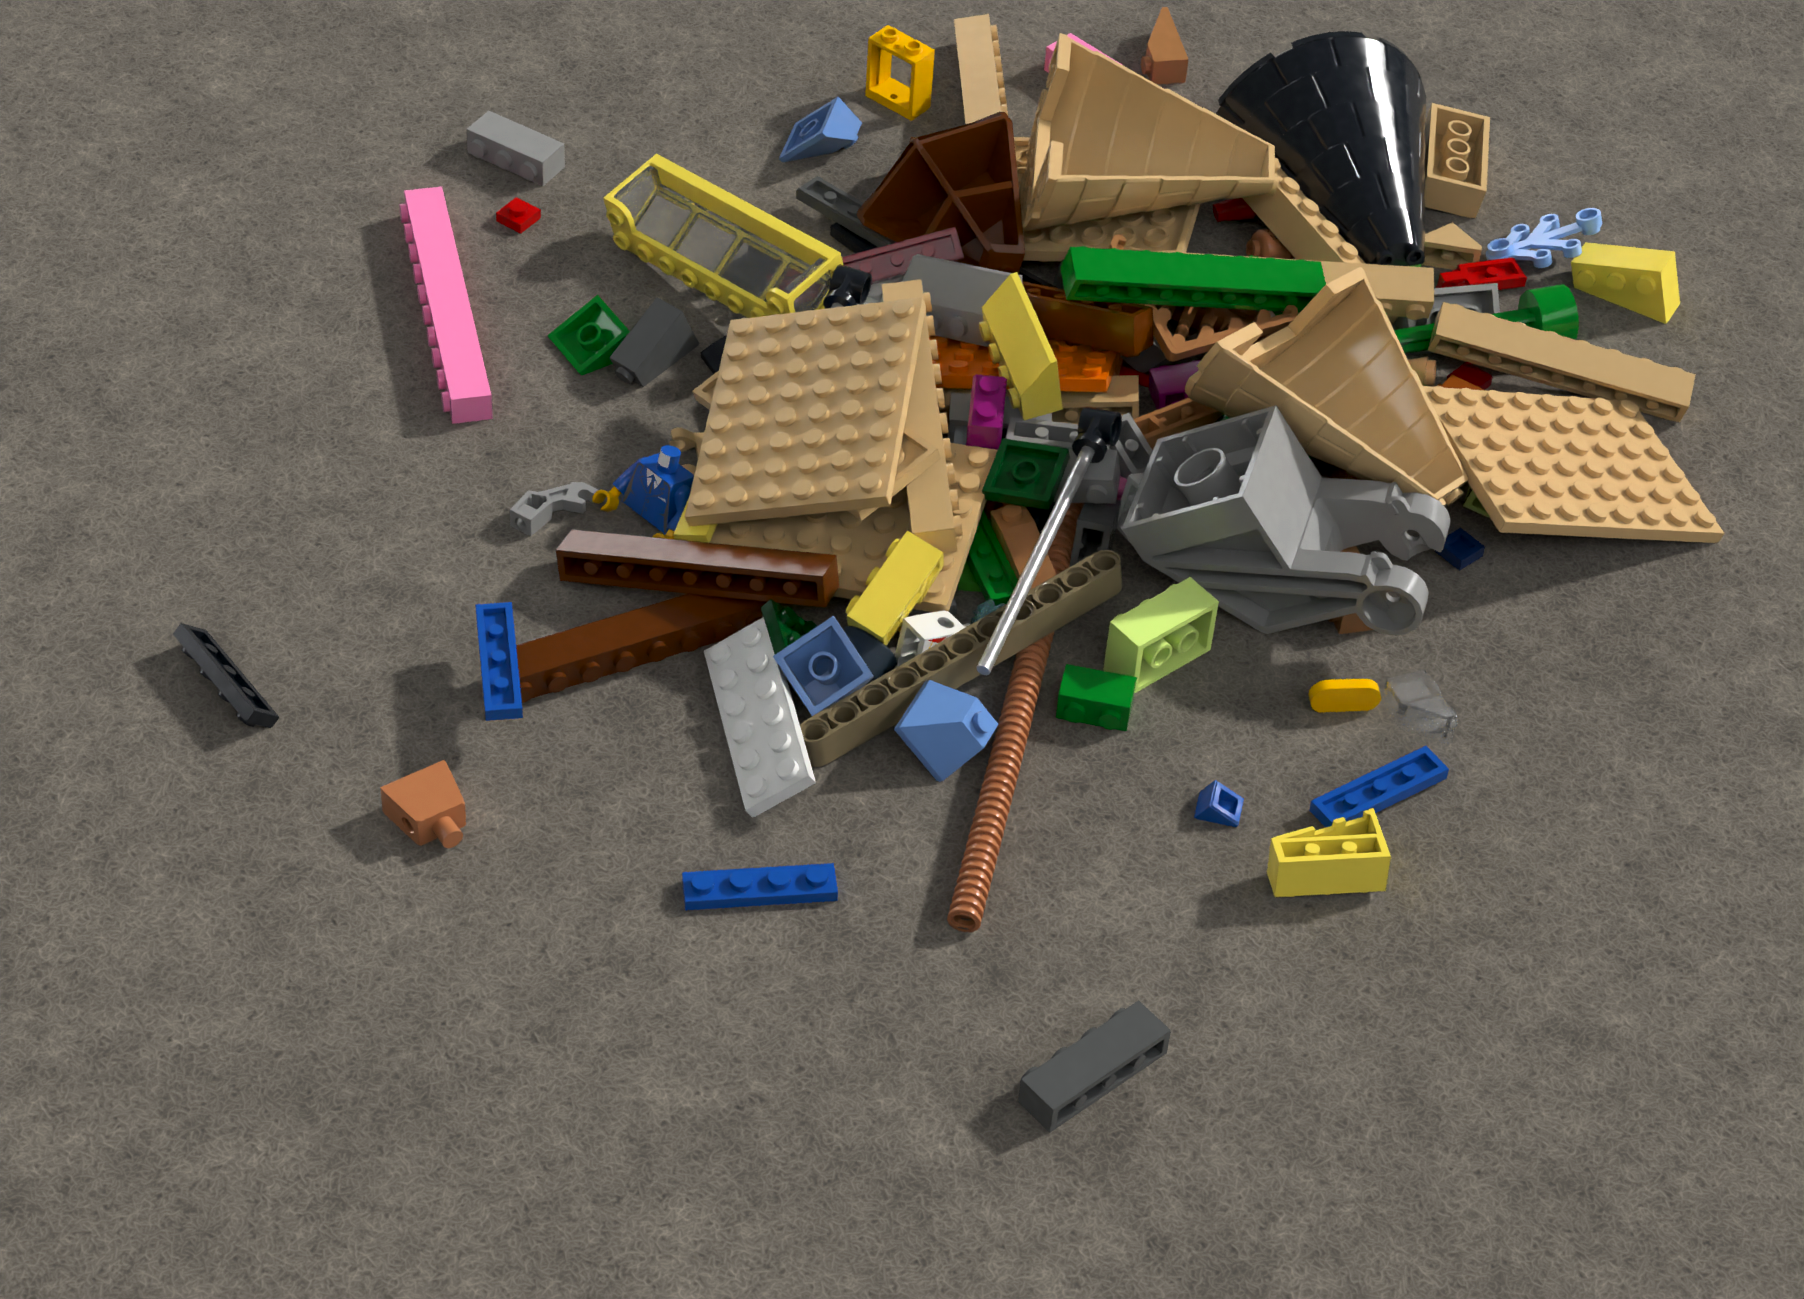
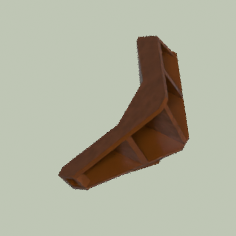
M997 112L969 124L919 137H911L908 146L881 184L858 209L857 217L864 226L895 242L956 227L964 260L957 262L1008 273H1019L1025 256L1013 123L1005 112Z

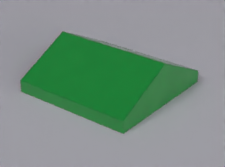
M597 294L547 336L582 376L613 364L610 356L630 331Z

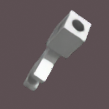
M571 482V484L540 492L528 490L510 509V526L532 536L552 519V512L567 510L583 514L586 511V500L594 503L592 497L598 489L584 482Z

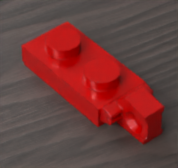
M1511 257L1458 264L1457 269L1439 274L1436 288L1498 283V290L1525 287L1527 277L1515 258Z

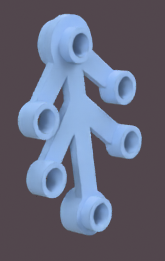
M1597 208L1583 209L1576 214L1575 223L1561 228L1558 215L1547 214L1540 218V223L1531 234L1527 224L1515 225L1511 228V233L1507 238L1495 239L1487 245L1486 259L1488 261L1513 257L1515 260L1533 261L1536 268H1545L1553 263L1550 250H1562L1563 256L1566 258L1577 257L1582 254L1580 240L1558 239L1578 232H1582L1584 235L1598 233L1603 224L1601 211Z

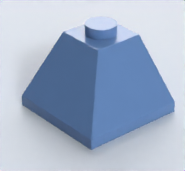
M837 97L794 124L779 160L781 162H788L834 153L842 147L847 149L857 141V133L862 122Z
M834 616L773 656L812 716L864 687L874 677Z
M928 680L923 683L894 730L936 781L941 782L985 747L997 728L998 723L977 697Z

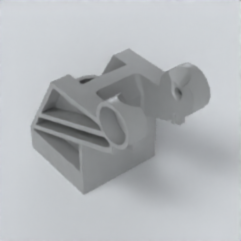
M1275 405L1157 439L1123 524L1122 531L1144 562L1179 583L1191 577L1219 601L1218 606L1262 633L1270 634L1356 613L1367 627L1378 633L1393 636L1412 632L1421 623L1429 595L1425 581L1412 570L1393 565L1385 553L1373 551L1370 555L1340 551L1380 540L1382 545L1392 555L1406 561L1412 556L1430 549L1441 552L1444 548L1451 519L1448 510L1440 501L1422 493H1402L1396 482L1386 483L1372 480L1322 478ZM1415 530L1419 533V536L1408 535L1406 531ZM1388 591L1397 592L1401 596L1392 597L1388 594Z

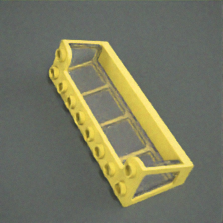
M655 154L603 198L607 209L606 216L611 223L614 234L613 240L620 249L632 252L643 262L655 265L666 275H672L680 279L686 286L696 288L706 294L709 299L717 300L728 306L734 313H740L747 318L825 309L823 300L829 292L833 273L839 264L843 265L841 252L658 154Z

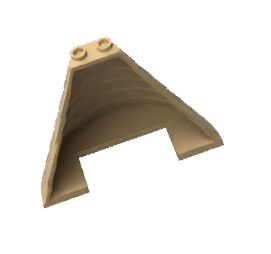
M1059 34L1049 64V73L1046 81V88L1048 90L1043 89L1040 95L1026 153L1028 160L1021 180L1019 194L1023 230L1031 231L1059 224L1067 225L1098 218L1107 219L1180 205L1190 206L1224 198L1229 200L1262 194H1275L1279 177L1275 176L1279 160L1275 158L1274 145L1243 130L1208 109L1198 106L1172 90L1158 86L1102 53L1088 49L1065 34Z
M1361 266L1326 284L1287 327L1253 344L1263 333L1255 322L1217 341L1197 365L1199 370L1189 377L1186 383L1185 393L1191 400L1222 412L1229 418L1276 405L1307 455L1346 471L1347 474L1360 480L1386 483L1396 482L1402 493L1417 492L1426 494L1440 501L1443 506L1446 504L1449 506L1464 493L1460 487L1469 480L1416 371L1412 370L1381 302L1376 299L1366 277V272Z

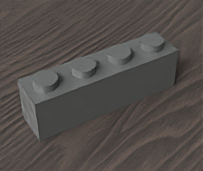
M1139 1000L1126 1009L1120 1008L1107 1022L1098 1028H1090L1082 1035L1080 1040L1068 1048H1060L1050 1060L1041 1066H1034L1027 1070L1020 1080L1018 1102L1048 1132H1052L1167 1054L1171 1030Z

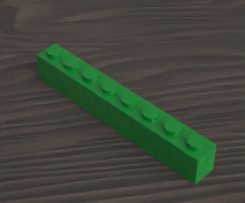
M1079 246L1069 248L1060 267L1066 300L1245 310L1264 309L1284 312L1286 306L1294 305L1298 312H1301L1326 285L1321 262L1306 261L1304 259L1285 260L1271 257L1252 258Z

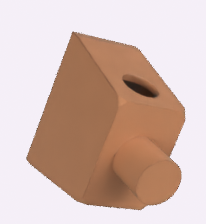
M445 760L380 787L382 811L417 845L422 846L438 838L445 848H452L463 839V833L460 828L466 825L465 803Z

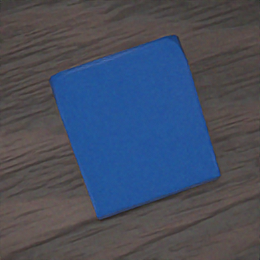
M1214 780L1199 792L1194 818L1237 827L1244 798Z

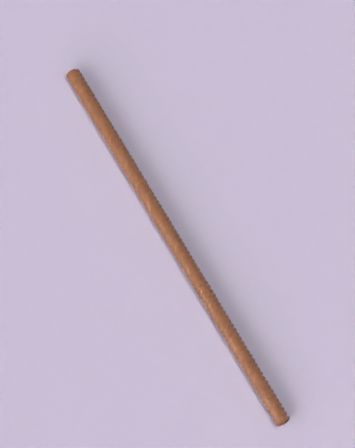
M1121 357L1113 376H1119L1123 363ZM1084 503L1070 504L1047 552L1056 575L1069 568L1077 520ZM1054 632L1016 653L973 823L968 836L966 850L964 851V857L959 870L957 885L955 886L947 917L949 925L962 932H974L981 926ZM958 927L968 928V930L960 929Z

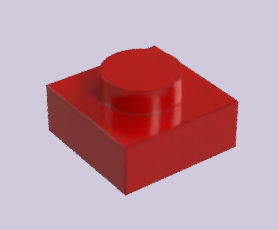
M517 197L496 212L497 222L520 234L541 218V209Z

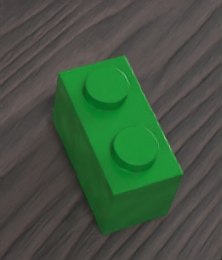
M1066 664L1058 694L1056 718L1072 723L1100 726L1109 730L1127 731L1137 677Z

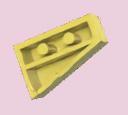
M1585 242L1582 246V254L1574 257L1571 261L1573 284L1576 289L1664 324H1667L1680 305L1675 251Z
M906 531L901 540L896 538L891 543L886 552L887 560L881 568L876 566L871 571L866 580L867 588L861 596L855 595L845 611L848 626H854L868 632L886 646L895 633L901 631L903 618L909 615L917 603L921 604L944 566L943 552L909 531Z
M1374 808L1363 811V817L1347 822L1344 817L1335 819L1330 827L1316 830L1313 826L1271 838L1267 874L1274 897L1386 891L1391 855Z

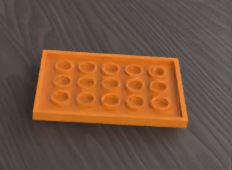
M929 336V340L936 339L939 357L938 360H932V363H939L942 384H936V388L972 389L973 376L976 374L999 376L998 367L1000 365L999 363L993 364L988 347L940 336ZM1048 340L1057 359L1061 391L1107 392L1121 356L1120 352L1111 350L1095 351L1092 346L1067 345L1066 341Z

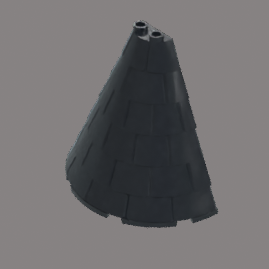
M1338 31L1316 34L1291 42L1292 49L1276 57L1272 53L1267 54L1246 69L1229 85L1218 99L1220 108L1216 115L1274 145L1275 158H1278L1281 165L1280 168L1288 177L1294 179L1299 184L1300 190L1308 199L1318 205L1320 213L1328 221L1336 225L1339 230L1338 233L1346 242L1352 244L1357 249L1358 255L1366 264L1412 266L1425 262L1426 94L1419 72L1402 50L1383 38H1379L1378 41L1366 38L1361 32Z

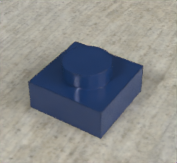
M1460 527L1447 535L1443 550L1441 552L1435 550V552L1460 571L1483 557L1485 546Z

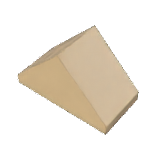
M1452 222L1425 234V262L1422 265L1455 270L1458 264L1479 262L1482 246Z

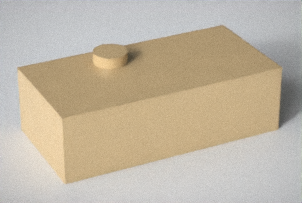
M1432 103L1425 119V207L1463 217L1476 218L1487 191L1490 117Z

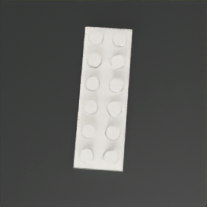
M764 617L704 650L745 811L751 817L758 816L816 783L787 678L773 657L775 654Z

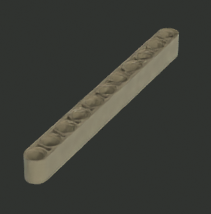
M1100 550L1029 590L994 666L1117 595L1123 587L1120 556L1111 550ZM1007 604L803 721L800 724L811 766L822 767L897 724L925 681L932 680L957 689L979 676L980 673L976 669Z

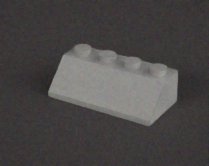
M917 254L913 256L902 282L921 279L923 293L930 292L932 312H927L926 316L933 315L935 336L988 347L990 342L983 341L979 330V322L983 321L982 306L1012 273Z

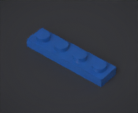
M512 602L475 604L485 720L523 718Z
M1424 746L1311 800L1309 811L1325 828L1332 826L1333 820L1344 817L1346 822L1363 817V811L1374 808L1375 813L1447 779L1449 768L1427 746Z
M834 863L682 872L685 910L838 901Z

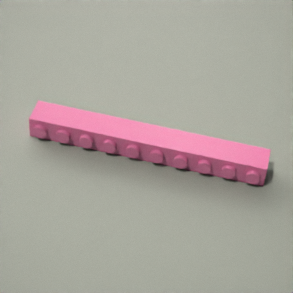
M442 186L404 190L405 203L399 204L402 223H407L404 224L406 243L412 242V244H408L410 263H417L413 264V275L415 284L421 283V285H417L419 303L426 304L422 306L424 325L431 326L427 327V338L429 347L435 346V348H431L433 367L440 368V370H436L438 389H445V392H441L443 412L450 411L452 424L492 419L491 391Z

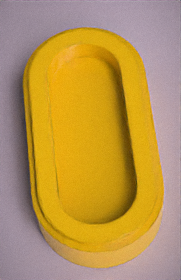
M1371 679L1322 680L1314 684L1308 693L1312 709L1319 713L1369 711L1374 709L1381 701L1379 686Z

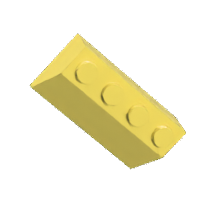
M1012 273L982 306L983 321L979 322V330L983 341L990 342L988 349L993 364L999 363L1000 365L998 367L999 377L1007 379V385L1010 388L1008 389V397L1012 408H1018L1023 420H1028L1063 410L1057 359L1018 273Z

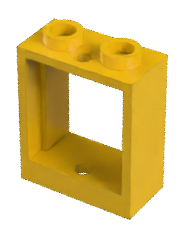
M889 25L885 26L868 38L865 96L910 121L914 120L931 107L935 50ZM892 55L912 65L910 87L891 78Z

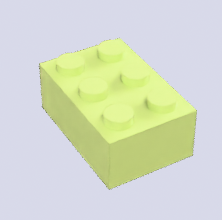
M1189 577L1178 584L1169 586L1157 596L1142 601L1139 606L1130 611L1117 615L1110 621L1103 670L1137 677L1136 693L1210 651L1219 601Z

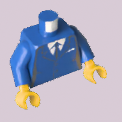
M665 445L661 447L660 453L639 458L612 483L614 487L610 491H596L592 501L599 504L607 497L606 504L600 510L605 512L614 511L619 505L618 497L623 494V503L664 533H657L652 537L674 539L673 534L690 496L694 475L679 464L681 451L675 446Z

